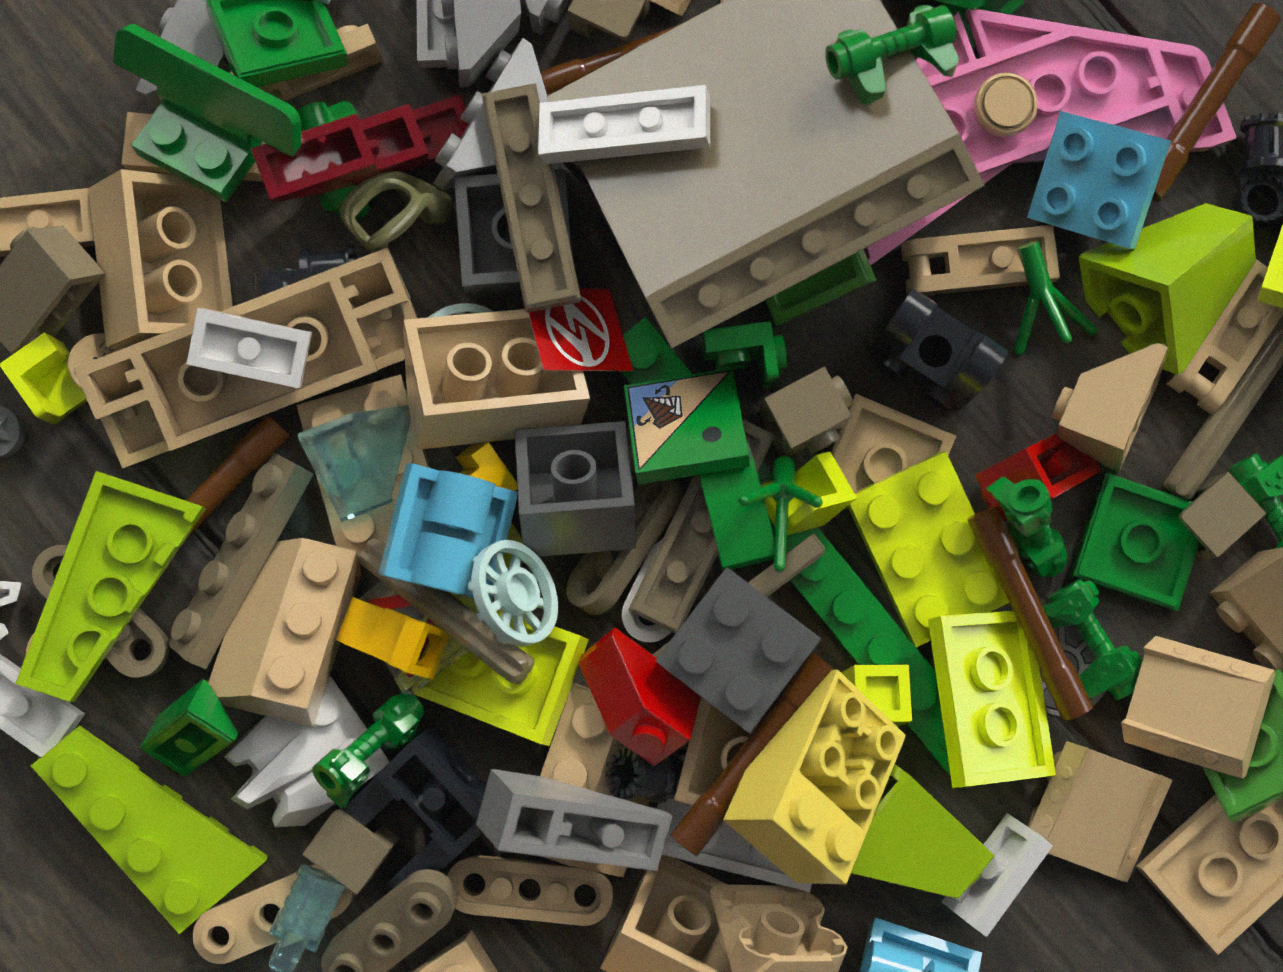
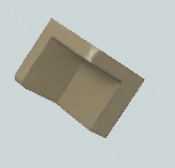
M573 0L568 9L569 28L571 31L589 39L595 27L625 41L632 32L638 18L645 19L650 9V0Z
M1229 472L1210 477L1199 487L1196 492L1199 497L1179 514V520L1201 543L1196 555L1201 560L1218 558L1258 522L1266 512Z
M337 809L330 815L302 855L352 892L358 894L369 883L400 838L384 826H381L373 833L346 812Z

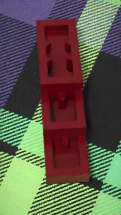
M459 94L414 110L411 109L410 104H406L359 120L356 113L302 131L301 146L293 157L268 144L251 148L271 203L311 196L355 186L365 179L383 172H408L436 164L435 159L449 136L453 133L461 138L468 124L460 119L466 108Z

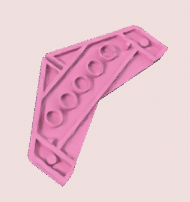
M967 9L964 15L968 20L980 58H975L958 11L953 17L956 26V40L953 46L959 57L954 75L952 77L944 76L933 64L919 57L916 59L958 130L983 183L989 181L1012 163L1045 161L1060 111L1166 139L1212 71L1206 55L1195 46L979 9ZM999 73H1014L1025 78L1034 88L1038 100L1037 113L1032 123L1021 133L1010 137H999L988 133L980 126L974 114L973 104L977 90L988 78ZM1224 102L1191 152L1206 151L1236 139ZM966 196L864 248L863 250L870 266Z

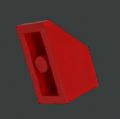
M1057 432L975 474V477L981 487L982 497L987 506L990 508L998 505L1004 520L1007 521L1005 512L986 489L1002 476L1014 484L1022 480H1038L1046 486L1050 499H1053L1102 470L1096 460L1060 439Z
M614 627L581 655L579 665L609 734L648 763L656 766L690 740L701 696L657 663L655 656Z

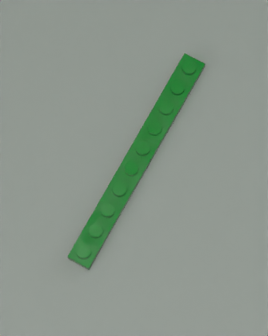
M646 317L623 334L633 371L618 372L629 385L692 374ZM762 461L757 472L760 486L773 480V472ZM769 517V521H770V525H771V529H772V533H773V537H774V541H775V526H774L773 522L771 521V519H770V517ZM818 527L787 535L786 554L813 533H815L826 548L824 550L825 553L790 579L789 582L857 665H909L912 721L906 723V726L945 774L951 776L936 671Z

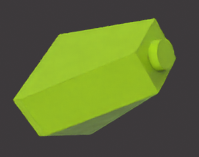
M1205 203L1142 228L1135 249L1107 242L1087 250L1079 256L1085 301L1098 317L1107 312L1127 336L1120 343L1130 354L1156 343L1168 347L1163 370L1180 375L1187 368L1256 262L1253 218L1247 214Z
M894 764L851 873L958 899L970 885L980 878L984 868L995 855L919 783Z

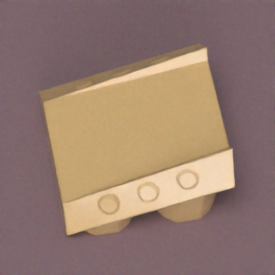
M1155 636L1143 647L1145 653L1126 719L1121 722L1124 742L1148 749L1157 754L1171 758L1174 757L1243 779L1247 775L1275 678V671Z
M1066 741L1063 750L1053 755L1056 775L1046 776L1049 783L1040 804L1032 810L1028 827L1053 845L1048 854L1128 882L1173 780L1087 747Z
M716 884L710 889V895L732 972H839L847 946L839 934L821 927L820 923L825 908L820 900L810 892L778 885Z

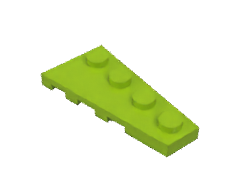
M96 471L15 684L68 702H75L206 508Z
M81 726L74 729L31 765L178 934L253 873L268 858V855L252 845L250 847L229 833L230 829L211 816L210 818L206 817L187 804L177 792L166 785L161 786L139 770V766Z

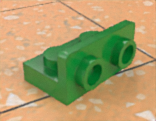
M771 321L708 329L702 334L699 345L702 367L715 366V370L733 368L735 373L747 370V363L755 361L759 391L771 390L779 376L782 375V369L787 367L783 336H773Z

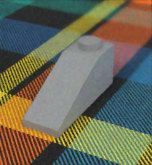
M491 769L476 825L497 850L657 871L672 816L662 810L546 777Z

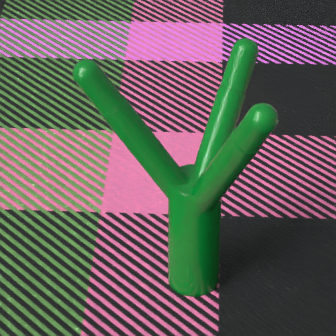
M1035 241L1018 247V254L1029 284L1030 294L1018 331L1014 353L1022 355L1025 351L1040 298L1063 343H1070L1072 336L1059 308L1088 335H1096L1097 327L1052 285L1039 242Z
M780 456L774 461L772 484L741 495L738 499L741 506H747L769 497H773L777 502L774 545V569L776 572H783L785 570L789 502L796 498L815 508H819L823 504L821 497L795 485V462L788 456Z

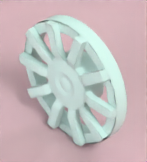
M501 540L484 548L472 560L474 563L471 581L468 582V590L473 592L474 600L479 610L476 616L480 622L484 620L487 626L497 635L496 639L502 644L507 642L523 647L545 639L553 630L558 614L556 588L545 564L530 548L517 541ZM501 552L512 554L509 571L505 566ZM491 558H493L498 573L488 564ZM521 560L528 565L532 574L520 567ZM486 578L492 581L493 585L486 584ZM539 586H540V589H541L543 598H540ZM488 595H493L495 601L491 603ZM536 607L544 609L541 622L531 612ZM499 609L503 612L501 617L496 613ZM512 617L515 630L509 627ZM523 618L535 630L533 634H527Z

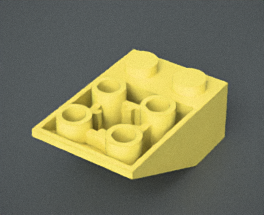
M831 670L745 770L723 820L795 883L847 884L906 735L839 670Z

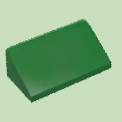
M202 679L158 715L140 748L179 774L187 776L235 741L238 732L213 688L206 680Z

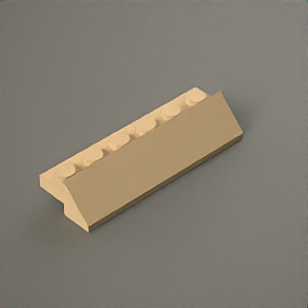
M387 247L220 311L226 314L312 332L301 388L187 365L195 321L73 369L95 420L101 418L122 468H125L405 360L403 321L406 319H418L410 300L411 297Z

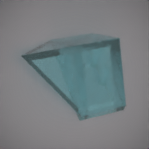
M408 405L350 413L298 434L299 441L341 522L393 502L392 492L411 422Z

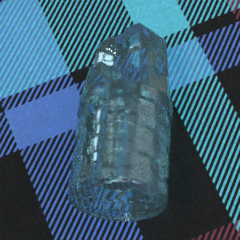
M307 865L299 867L298 877L294 880L291 892L283 903V909L278 911L269 930L270 934L279 937L269 958L270 969L277 972H293L305 948L316 952L326 932L324 928L328 925L332 917L331 914L338 905V899L347 888L327 872Z

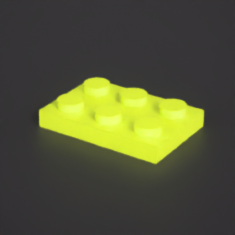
M946 451L934 454L854 492L857 499L847 507L906 634L915 647L931 641L928 623L930 618L946 615L988 613L1009 603L994 569L987 563L967 521L975 513Z
M451 593V595L477 614L479 612L474 598ZM500 609L496 611L498 616L501 617L503 612ZM512 617L509 627L515 630ZM523 618L527 634H533L535 630ZM554 626L551 633L545 639L532 645L518 646L533 658L534 666L522 683L515 684L508 682L450 636L434 679L418 675L409 678L405 673L400 689L539 744L550 746L579 668L580 657L584 653L589 639ZM429 643L425 649L422 658L426 655L429 649Z
M1014 611L946 615L928 619L952 788L1056 775L1039 664Z

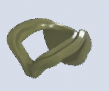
M389 171L367 178L353 188L341 205L340 215L344 225L369 252L374 253L385 249L388 243L404 233L417 217L427 224H446L451 218L454 202L449 194L415 176L401 171ZM395 189L407 205L406 208L370 237L359 225L355 217L374 196L385 190Z

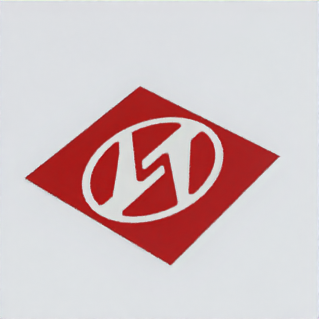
M579 288L581 302L528 313L544 371H633L609 289Z

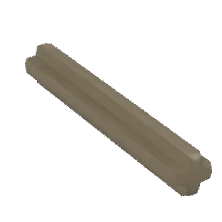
M1283 315L1227 399L1214 414L1209 415L1164 481L1165 489L1174 496L1186 500L1193 498L1283 365Z
M371 539L366 543L365 548L359 553L358 557L362 566L508 682L520 684L526 679L534 666L531 656L516 645L507 642L502 644L496 639L497 635L487 626L485 621L480 622L476 613L449 592L378 575L386 543L377 539Z

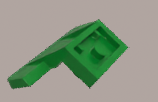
M128 24L116 32L113 63L156 85L157 95L161 100V104L131 144L136 154L141 158L227 203L255 163L251 148L262 145V141L291 157L300 148L301 119L298 112L290 104L135 24Z

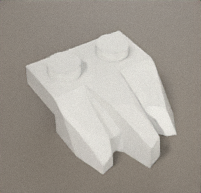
M331 676L329 677L314 727L265 716L250 728L224 756L234 766L249 764L253 768L251 777L231 800L249 809L273 797L277 803L272 817L274 827L305 826L335 805L327 797V791L315 779L312 767L332 749L343 751L367 730ZM380 748L364 762L369 766L370 772L367 775V779L361 785L377 775L389 763V760Z

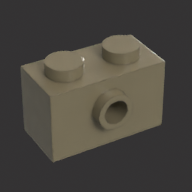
M63 225L25 229L12 240L10 244L11 252L0 265V342L11 354L16 353L44 332L55 337L105 275V272Z
M824 366L764 398L757 415L765 430L775 435L772 443L779 456L790 457L807 447L810 453L814 454L841 439L838 431L852 417L848 407L853 405V400L842 379L838 375L831 378Z

